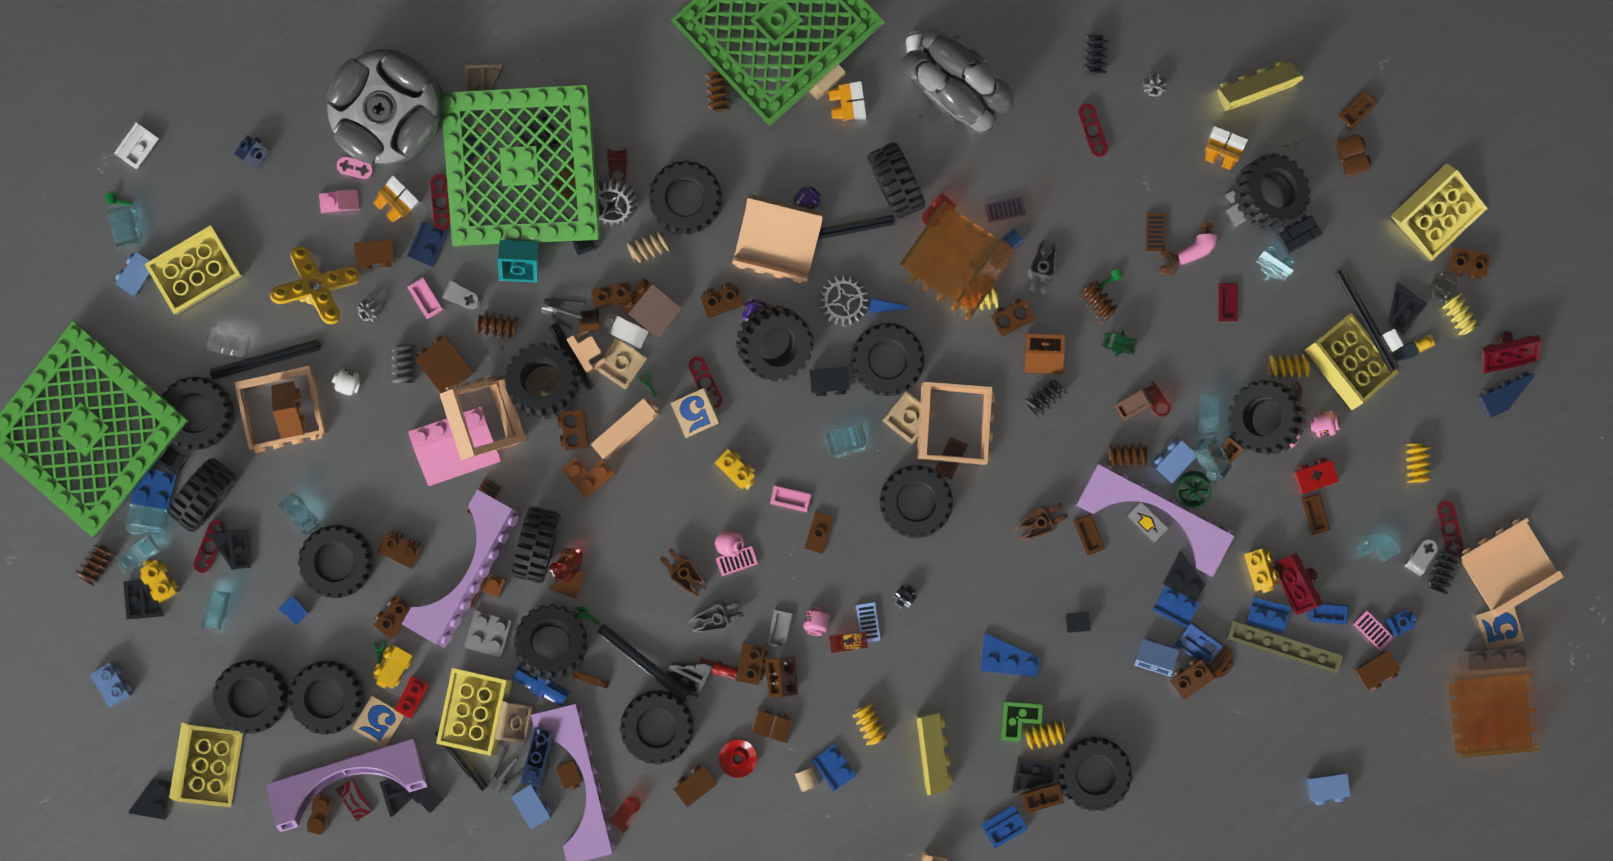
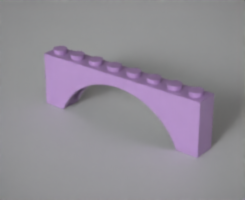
M1105 463L1096 465L1076 503L1078 507L1094 514L1114 503L1138 501L1164 510L1186 532L1193 549L1194 568L1211 577L1214 576L1234 538V535L1230 534L1232 530L1221 526V528L1213 525L1215 521L1204 517V519L1197 517L1198 512L1187 508V510L1180 508L1181 504L1173 499H1170V501L1163 499L1164 495L1156 490H1153V492L1146 490L1147 486L1139 481H1136V483L1129 481L1130 477L1122 472H1119V474L1112 472L1113 468Z
M478 489L468 505L475 521L477 535L474 557L466 575L458 586L441 600L422 607H411L402 622V625L443 648H446L447 644L452 640L453 633L461 624L462 617L470 608L471 601L480 590L481 583L489 574L490 567L494 560L498 558L499 551L508 540L509 534L513 526L517 524L521 514Z
M577 703L531 714L534 728L539 727L554 732L553 740L562 745L573 756L580 767L585 781V813L575 834L563 845L566 861H585L612 854L613 849L616 848L613 837H609L608 830H611L609 819H605L604 816L606 806L604 800H600L601 785L599 781L596 782L594 774H597L595 762L591 763L590 755H593L591 745L586 743L585 737L588 736L586 725L582 726L581 718H583L581 706L578 707Z
M404 739L395 745H385L375 751L369 750L356 757L349 756L343 761L330 762L324 767L311 768L307 772L295 773L288 778L275 779L271 783L266 784L276 827L280 832L299 827L302 815L311 800L331 783L357 774L385 776L401 784L408 792L428 787L418 746L414 739Z

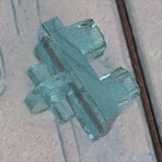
M1270 247L1259 256L1256 262L1263 266L1261 270L1266 273L1265 280H1268L1271 276L1275 280L1281 278L1285 281L1293 271L1291 269L1293 260L1284 257L1281 262L1278 261L1275 257L1279 252Z

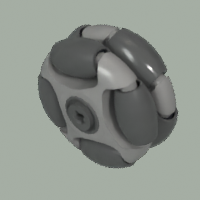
M939 30L926 31L920 41L922 50L915 49L909 51L904 56L902 62L904 73L919 85L929 98L928 101L943 114L953 116L956 120L965 123L969 130L976 134L986 135L991 133L997 126L998 119L996 113H1006L1014 106L1015 99L1012 89L1006 82L998 78L988 65L989 62L975 50L964 47Z
M379 49L364 53L355 59L351 58L337 70L326 94V98L329 100L327 102L328 119L332 131L335 133V141L350 156L371 165L373 163L394 165L414 159L420 155V152L432 140L439 127L438 121H442L440 98L442 90L435 75H429V71L422 64L401 53L399 50Z

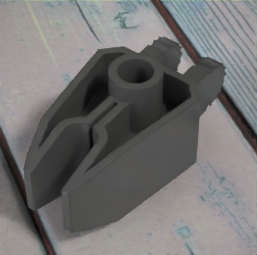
M1042 240L1039 244L1027 273L1031 279L1029 291L1033 292L1036 288V281L1043 282L1041 294L1046 293L1048 283L1054 280L1056 274V246L1052 242L1050 252L1046 254L1043 250L1045 240Z
M718 600L699 610L689 619V623L698 620L704 623L693 627L692 632L705 633L727 629L731 621L744 616L743 612L729 615L728 610L737 608L740 605L739 601L725 604L724 601Z

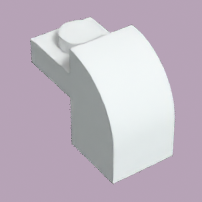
M611 313L608 314L601 328L602 331L640 349L649 332Z

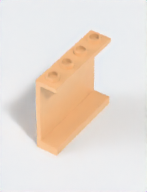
M749 194L732 264H736V267L741 269H747V267L755 269V272L761 274L766 272L772 273L777 278H792V281L797 283L807 282L824 212Z
M1521 517L1511 522L1512 527L1506 530L1503 527L1494 532L1496 536L1489 540L1486 537L1479 541L1478 544L1480 546L1477 548L1469 547L1461 552L1463 556L1459 560L1494 617L1500 616L1563 578L1562 573L1556 571L1527 523L1529 521L1528 518L1524 520Z

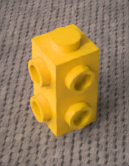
M727 449L717 459L715 464L739 488L743 489L745 487L748 490L755 483L753 480L755 470L748 463L744 465L739 460L741 456L734 449L732 451Z
M1268 547L1244 554L1255 591L1262 590L1265 593L1274 590L1273 586L1279 584V574L1274 569L1272 563L1274 560L1273 555L1268 550Z
M151 558L142 564L144 567L140 569L142 573L140 577L144 584H148L152 589L150 594L155 601L163 602L179 592L177 590L179 585L173 577L170 578L167 571L169 569L164 561L160 562L159 559L154 561Z
M391 644L390 647L388 646L383 653L384 658L381 663L375 666L372 676L377 680L376 684L384 689L387 686L392 689L394 686H397L401 681L402 672L410 666L412 661V655Z

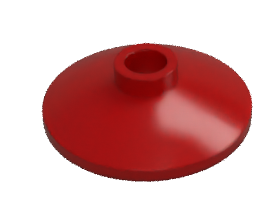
M740 739L732 740L722 747L719 753V764L727 775L734 778H742L749 775L755 769L757 753L749 742ZM736 755H741L742 760L740 762L735 761L734 757Z

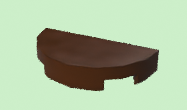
M1227 644L1210 664L1217 674L1215 678L1225 676L1233 666L1232 650Z
M580 671L572 673L573 678L594 686L608 688L610 681Z

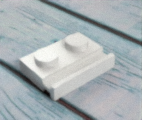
M136 122L114 154L138 170L160 139Z

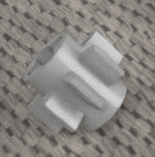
M1151 73L1147 78L1143 79L1144 92L1148 91L1149 96H1159L1163 91H1166V78H1161L1160 73Z
M365 298L357 306L359 309L358 314L364 321L371 320L374 322L382 314L380 311L381 305L375 299L369 301Z

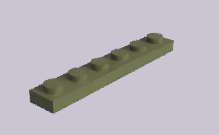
M1232 621L1227 637L1228 640L1338 674L1343 655Z

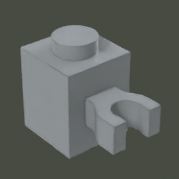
M1231 191L1225 195L1232 205L1231 208L1226 210V213L1236 227L1246 220L1243 217V212H1239L1237 208L1239 204L1235 202L1234 191Z

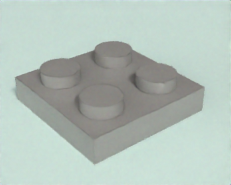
M475 610L464 647L501 658L512 621Z

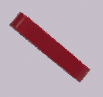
M1085 103L1078 109V116L1091 154L1100 158L1107 153L1108 145L1094 106ZM1084 107L1092 110L1089 114L1090 119L1095 118V121L1089 122L1086 125L1084 121H1088L1087 116L1081 113L1084 111ZM1090 125L1097 126V135L1091 136L1088 134L1087 129ZM1101 136L1102 140H1098L1099 145L1104 146L1101 154L1098 151H1094L1096 143L1095 141L1091 143L1090 139H1097Z
M436 174L430 181L434 225L438 229L446 230L451 226L447 178L442 174ZM437 178L445 182L441 185V191L446 190V194L438 193L435 195V191L439 192L438 186L434 185V182L438 180ZM438 197L446 199V205L442 208L436 205ZM436 210L448 211V213H444V218L448 219V222L443 227L437 222L441 219V214H436Z
M693 357L688 364L689 370L699 390L703 389L700 385V380L703 377H708L711 380V385L706 390L709 391L715 387L716 391H712L715 397L718 396L719 400H717L718 404L714 405V408H718L722 404L723 399L705 361L701 357ZM693 361L702 362L703 365L700 368L702 372L706 370L707 374H702L696 378L695 374H699L696 368L692 369Z
M1442 501L1437 505L1436 513L1445 550L1450 555L1458 556L1463 552L1464 545L1455 508L1451 502ZM1444 504L1446 507H1450V511L1447 513L1448 517L1453 516V520L1442 521V518H1446L1445 513H1441ZM1448 523H1452L1455 526V531L1452 534L1445 532V525ZM1457 535L1458 539H1454V542L1459 544V548L1454 553V550H1450L1452 540L1447 541V537Z
M214 520L209 523L195 557L193 566L199 573L208 572L217 555L218 548L216 545L214 551L207 552L205 550V543L212 541L211 538H208L209 533H214L212 526L220 524L221 532L226 531V525L220 520ZM201 553L212 555L211 559L209 557L206 558L207 568L204 567L201 570L198 564L199 561L204 559Z

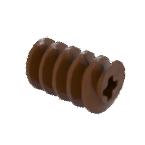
M720 72L706 73L705 78L710 80L706 81L705 85L711 86L706 89V93L712 94L707 97V100L712 102L707 105L709 109H713L710 112L731 110L732 107L726 106L727 103L731 102V99L725 98V96L730 94L729 91H725V88L730 86L724 83L726 79Z
M1097 280L1091 282L1079 293H1084L1081 297L1082 300L1089 299L1086 303L1087 306L1093 304L1091 312L1098 310L1095 317H1103L1100 322L1102 324L1116 313L1118 305L1111 306L1113 299L1106 300L1108 293L1101 294L1104 288H1096L1099 283Z
M485 311L483 316L479 314L477 334L484 330V335L486 336L491 331L492 337H495L499 332L500 338H503L506 333L507 339L510 340L513 335L515 339L518 316H515L513 321H511L510 315L503 320V314H500L497 319L494 312L488 317V313Z
M1134 443L1130 444L1129 449L1126 444H1123L1121 449L1119 444H1115L1114 449L1111 444H1108V463H1111L1112 468H1115L1116 462L1119 463L1120 468L1123 467L1124 462H1126L1128 468H1130L1132 462H1134L1135 467H1138L1139 462L1142 463L1143 467H1146L1147 444L1143 448L1142 444L1138 443L1137 449Z
M103 544L99 546L93 545L96 551L88 552L91 559L84 558L87 565L80 564L83 571H75L82 580L92 586H95L92 581H99L96 575H103L101 569L108 568L105 562H112L109 556H116V553Z

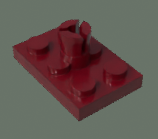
M1505 331L1502 332L1503 336L1502 334L1497 336L1500 344H1489L1486 347H1482L1481 368L1483 374L1540 361L1541 339L1539 335L1526 336L1522 339L1514 340L1512 332Z
M1297 553L1273 562L1274 569L1279 574L1278 581L1296 615L1323 605L1320 595L1313 583L1318 581V577H1316L1318 574L1313 568L1305 570L1302 560Z

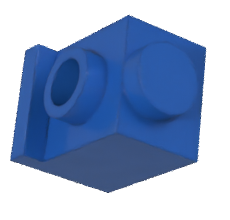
M1406 609L1385 618V622L1393 637L1415 628L1414 623L1417 622L1413 612H1408ZM1401 619L1406 620L1404 626H1401L1399 623Z

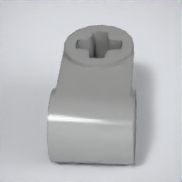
M452 280L449 281L442 298L468 309H476L481 302L477 293L466 289ZM473 296V300H475V303H474V304H472V303L469 304V301H467V298H468V297L471 298V297Z
M1423 539L1409 556L1404 566L1422 576L1437 552V544L1430 539ZM1431 543L1430 547L1432 550L1425 553L1424 545Z

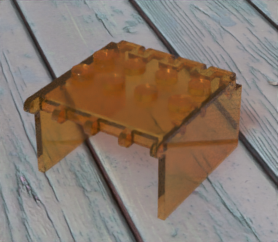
M943 201L900 264L912 274L909 282L914 283L917 278L925 283L922 287L924 292H927L932 287L939 292L936 300L941 302L947 297L954 302L951 310L956 312L959 307H962L968 311L964 319L969 321L1012 260L1011 254L1015 249L1001 237L997 239L990 233H985V230L972 222L970 224V220L958 214L951 205Z
M1532 671L1449 679L1450 696L1457 695V699H1450L1451 715H1459V718H1452L1453 734L1461 735V737L1454 738L1456 756L1467 758L1539 751V744H1532L1531 731H1537L1538 726L1530 727L1529 712H1535L1536 707L1529 708L1527 693L1534 692V688H1527L1526 678L1533 677Z

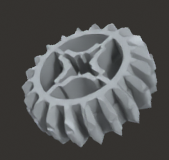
M613 176L610 180L606 177L602 181L598 179L596 181L597 197L601 200L600 202L598 200L599 221L603 220L604 225L610 222L611 226L614 223L620 226L622 221L627 223L629 218L632 219L634 217V213L638 208L637 192H633V186L628 187V181L622 183L621 177L618 180H614Z
M842 274V280L839 281L836 275L834 276L836 282L833 283L831 279H828L830 286L822 285L826 292L819 291V294L824 296V299H818V302H824V305L819 306V309H826L822 315L830 314L831 316L828 318V321L831 322L835 318V325H838L839 320H842V326L846 325L845 320H849V324L853 325L852 318L859 322L860 318L857 315L865 316V313L861 310L862 308L867 310L869 306L863 305L864 302L870 301L869 298H864V295L869 294V292L861 291L865 285L862 284L860 287L857 285L860 279H856L855 283L851 282L853 279L852 275L849 276L848 281L845 280V274ZM842 285L852 286L858 293L846 294ZM837 287V299L828 302L830 291ZM840 291H842V294L846 295L848 298L854 297L847 301L846 306L848 310H846L845 305L843 306L839 303L834 304L835 302H838V300L841 299ZM860 298L858 309L851 314L849 304L853 300ZM840 306L843 308L846 316L837 315L830 308Z

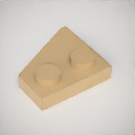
M502 64L465 65V91L492 90L501 72Z

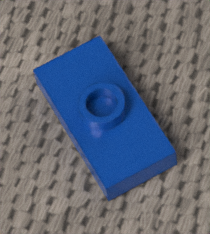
M1323 603V605L1309 610L1308 621L1347 625L1349 605Z

